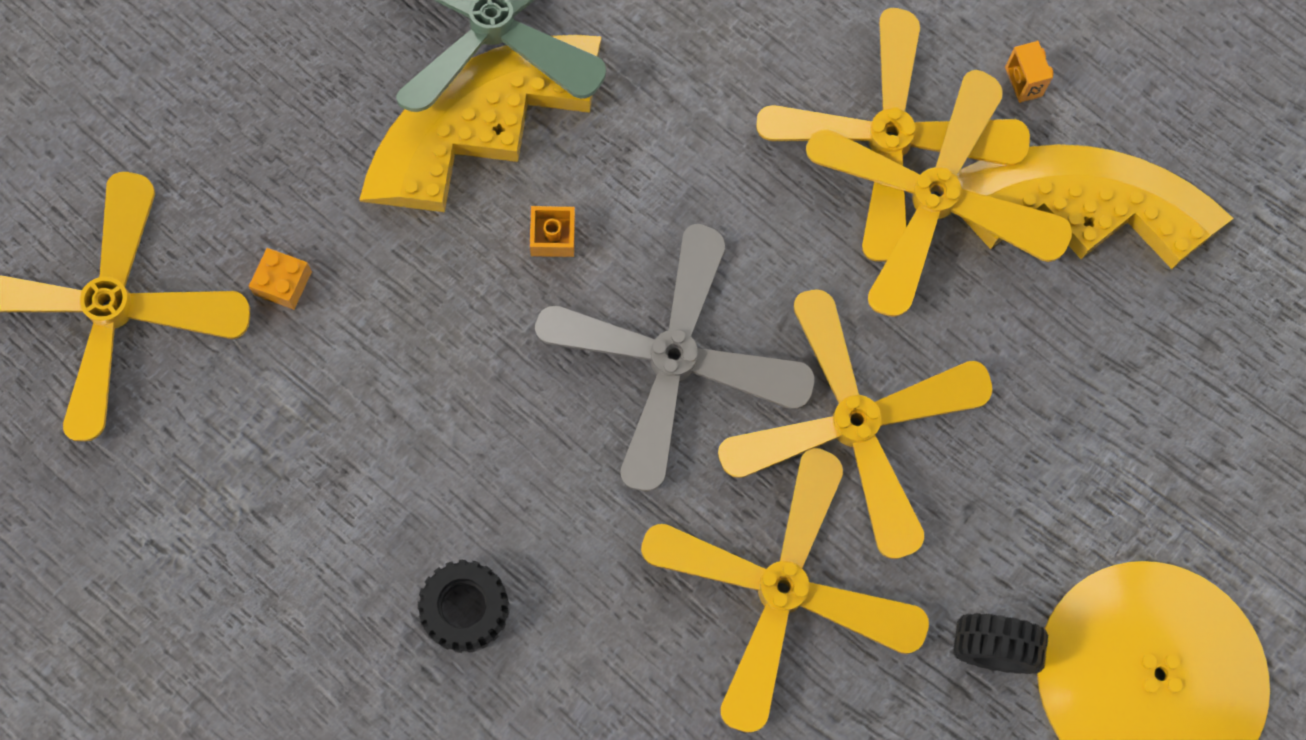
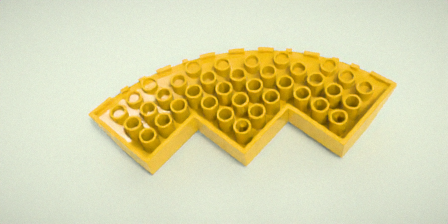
M552 36L599 57L601 36ZM507 45L477 55L469 60L430 108L420 112L403 110L389 128L375 152L367 171L359 200L360 202L445 212L455 154L518 162L528 105L590 113L592 96L583 99L572 96Z
M1062 144L1030 146L1024 160L1017 165L1007 166L979 160L962 168L957 175L961 189L1064 217L1072 228V237L1068 246L1080 259L1084 258L1128 223L1160 258L1173 269L1234 219L1208 195L1167 169L1138 157L1091 146ZM962 218L990 249L1003 240Z

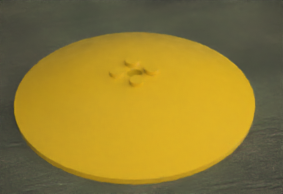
M1138 561L1117 564L1101 569L1080 581L1064 595L1051 613L1044 628L1048 634L1045 667L1041 672L1037 673L1043 708L1060 740L1259 739L1266 722L1270 698L1269 672L1262 645L1254 628L1238 605L1226 593L1202 576L1178 566L1160 562ZM1156 668L1164 670L1165 679L1163 681L1155 677L1154 672Z

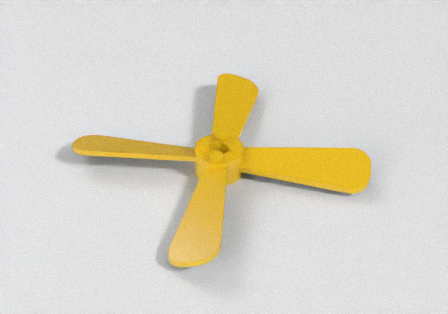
M888 8L880 16L883 110L872 121L771 105L764 107L758 113L756 125L758 134L769 141H809L814 132L828 129L852 141H869V145L874 152L902 166L903 156L911 147L940 152L950 121L914 122L912 117L905 112L920 32V24L916 16L907 10L899 8ZM1017 119L989 120L968 158L1007 166L1017 165L1024 160L1028 153L1029 130L1022 121ZM892 132V133L896 134V136H895V135H890V136H889L887 133ZM874 182L862 242V251L869 260L887 262L906 229L905 193L903 190Z
M972 70L964 76L936 167L927 169L921 174L832 130L822 129L814 132L806 145V154L815 164L913 193L912 201L916 212L868 294V304L877 313L895 317L906 313L910 309L937 220L947 217L952 212L1045 262L1059 259L1068 247L1072 237V228L1064 217L961 189L957 175L1002 99L1000 83L983 71ZM937 191L941 196L938 197L935 194H931V192Z
M118 172L113 174L107 181L100 276L87 283L83 290L0 275V312H84L93 322L63 421L64 433L73 441H92L100 436L105 428L114 332L116 328L123 326L130 319L227 339H236L241 337L249 327L250 305L247 299L236 291L130 293L125 288L155 197V189L150 180L136 173ZM111 299L109 304L103 305L107 300Z
M822 290L802 292L794 301V312L839 404L832 417L725 439L718 450V457L722 468L732 477L743 478L837 439L842 444L853 447L879 552L890 559H899L911 555L922 546L924 530L876 437V433L880 426L982 407L992 395V383L988 370L977 361H967L874 402L872 399L858 393L833 298ZM858 418L861 425H853L850 419Z
M819 448L807 450L800 459L780 561L773 563L767 569L666 524H657L649 528L641 545L643 558L653 566L758 590L759 598L765 607L720 708L721 718L724 723L730 728L742 732L751 733L758 731L768 720L788 614L794 612L800 606L901 654H910L918 650L923 645L928 632L929 620L927 614L918 606L809 582L807 574L802 568L843 475V468L839 459L835 455ZM785 583L789 587V592L781 593L777 585Z

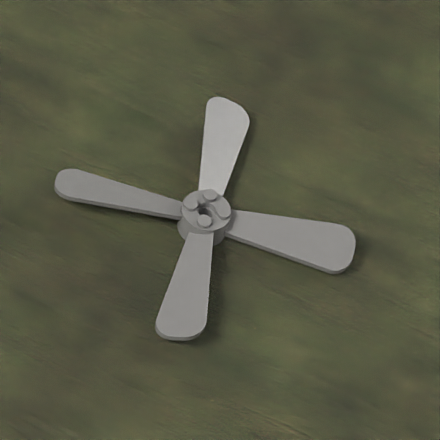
M702 224L690 225L683 233L669 330L661 333L656 339L560 306H549L543 309L538 315L535 324L537 337L546 344L651 361V367L657 376L620 472L623 483L634 490H655L665 479L679 381L685 380L692 373L793 410L803 407L809 401L812 394L814 374L805 363L697 348L691 336L725 250V242L722 235L715 229ZM676 353L680 358L678 360L669 359L668 355Z

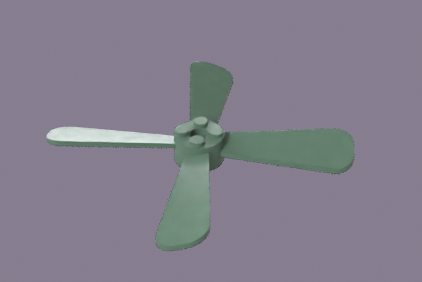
M434 0L469 17L471 30L398 91L396 99L398 105L408 111L420 112L430 108L484 44L496 45L505 43L572 96L580 99L588 98L596 93L605 80L606 66L601 58L514 20V16L534 0Z

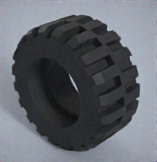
M459 560V563L453 564L452 561L445 563L446 567L442 569L438 567L434 570L435 574L432 577H427L424 589L421 588L420 601L418 602L420 622L431 639L447 650L451 649L458 653L468 651L470 653L475 652V649L480 647L483 649L488 646L490 641H495L499 637V632L506 625L505 621L509 615V600L505 587L498 575L494 574L489 567L480 565V562L472 561L470 563L466 560ZM463 585H470L477 588L483 594L486 601L485 613L476 624L470 627L458 628L452 626L443 616V600L452 589Z
M980 613L962 615L957 621L953 653L960 661L980 668L1015 674H1036L1045 667L1048 634L1040 625L1032 624L1026 620H1019L1018 618Z

